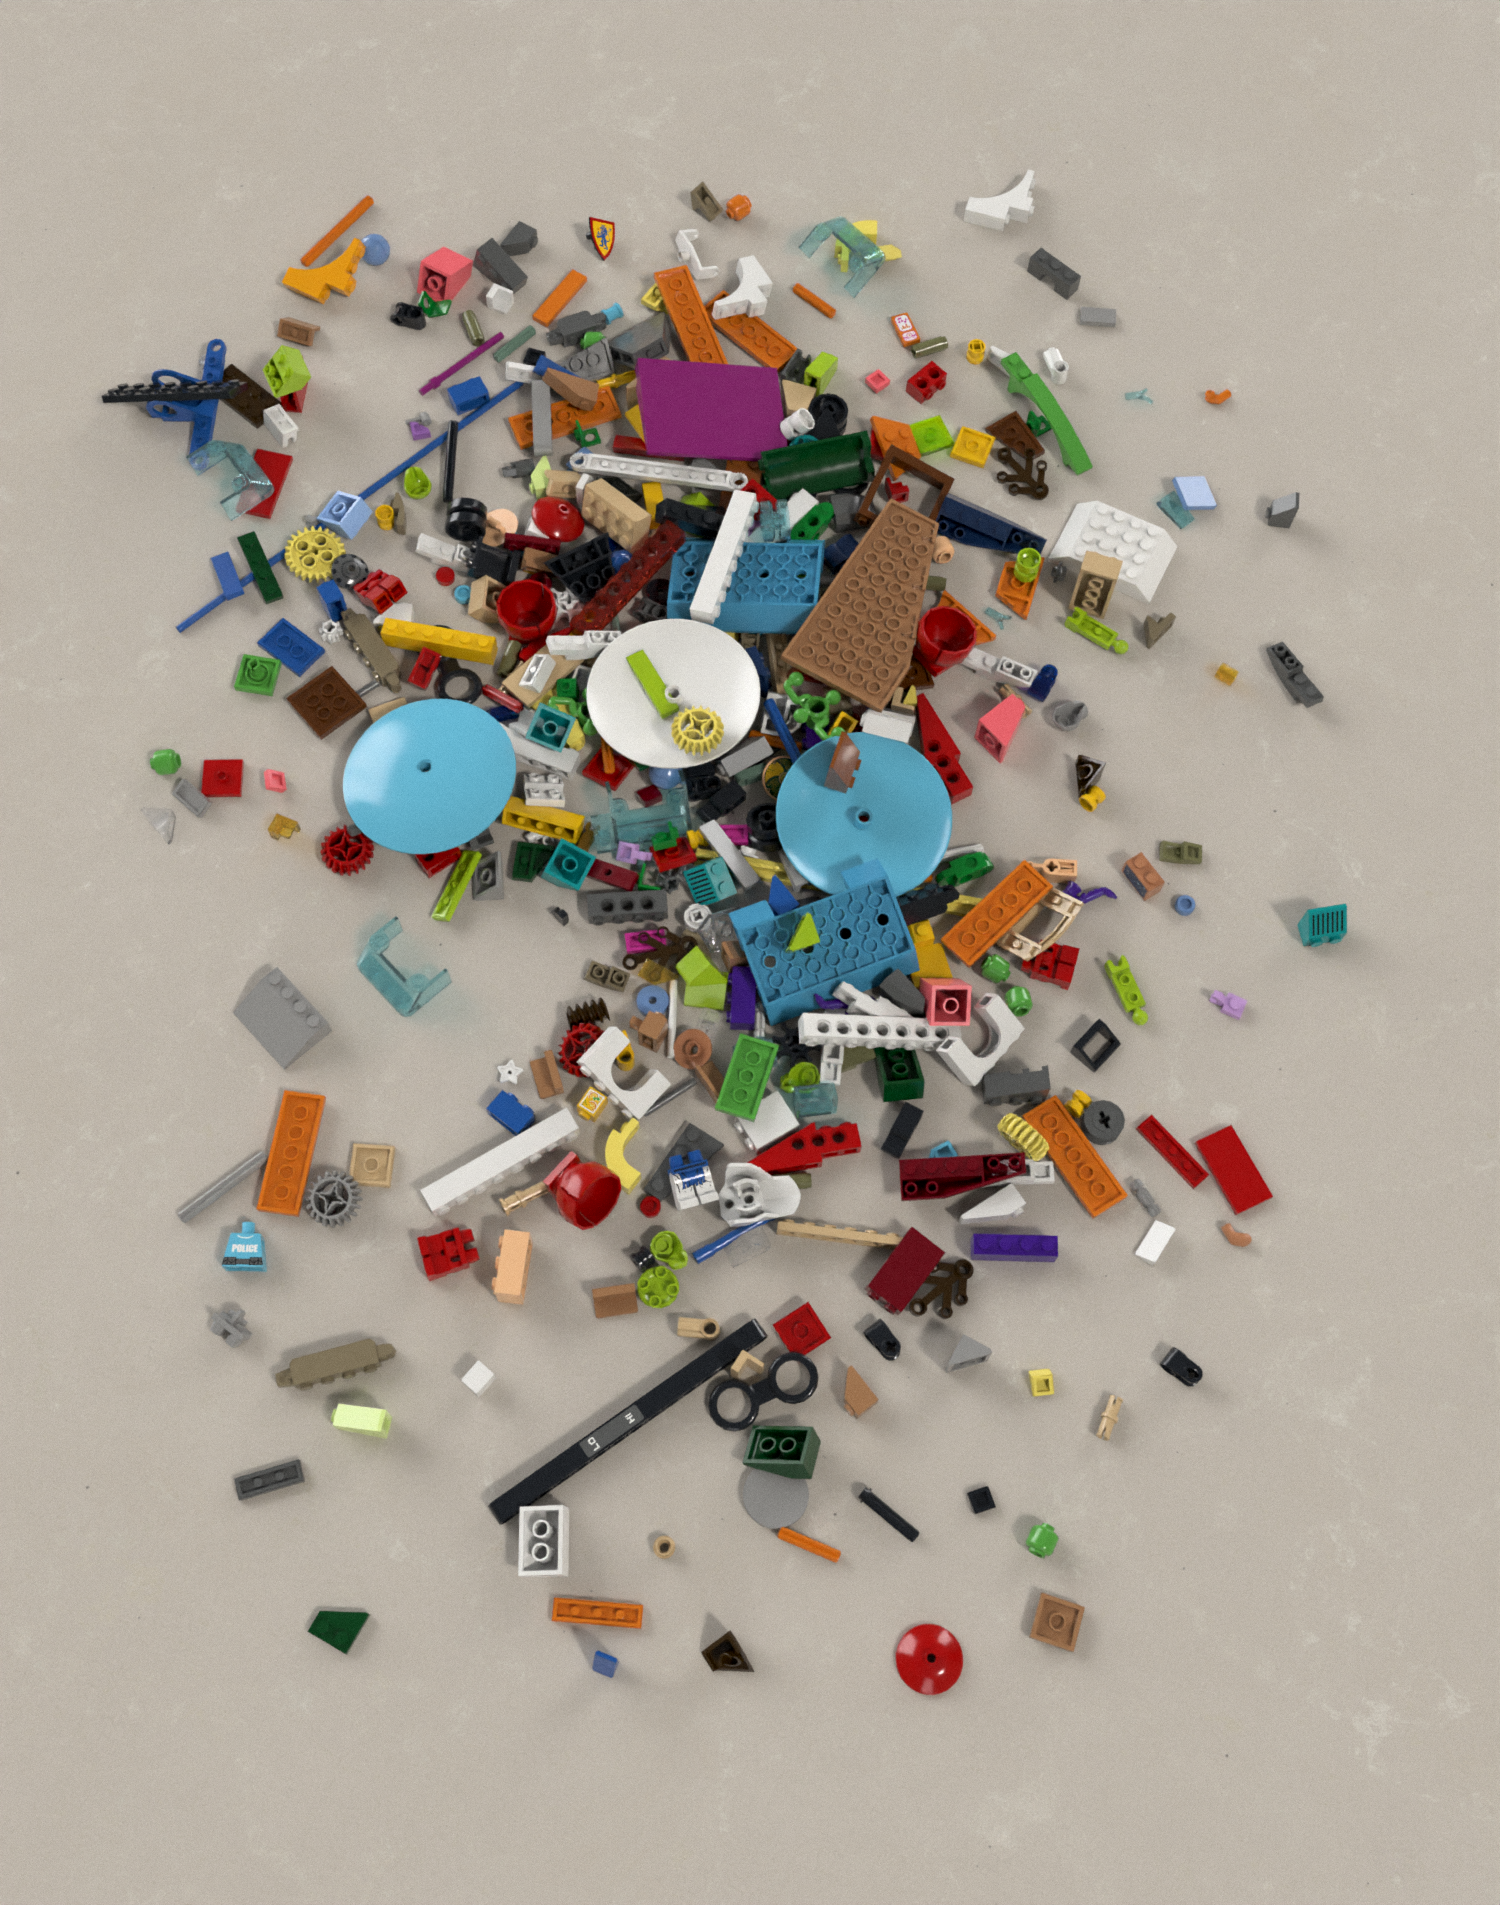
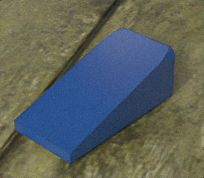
M596 1651L592 1669L597 1673L613 1678L619 1661L613 1656Z

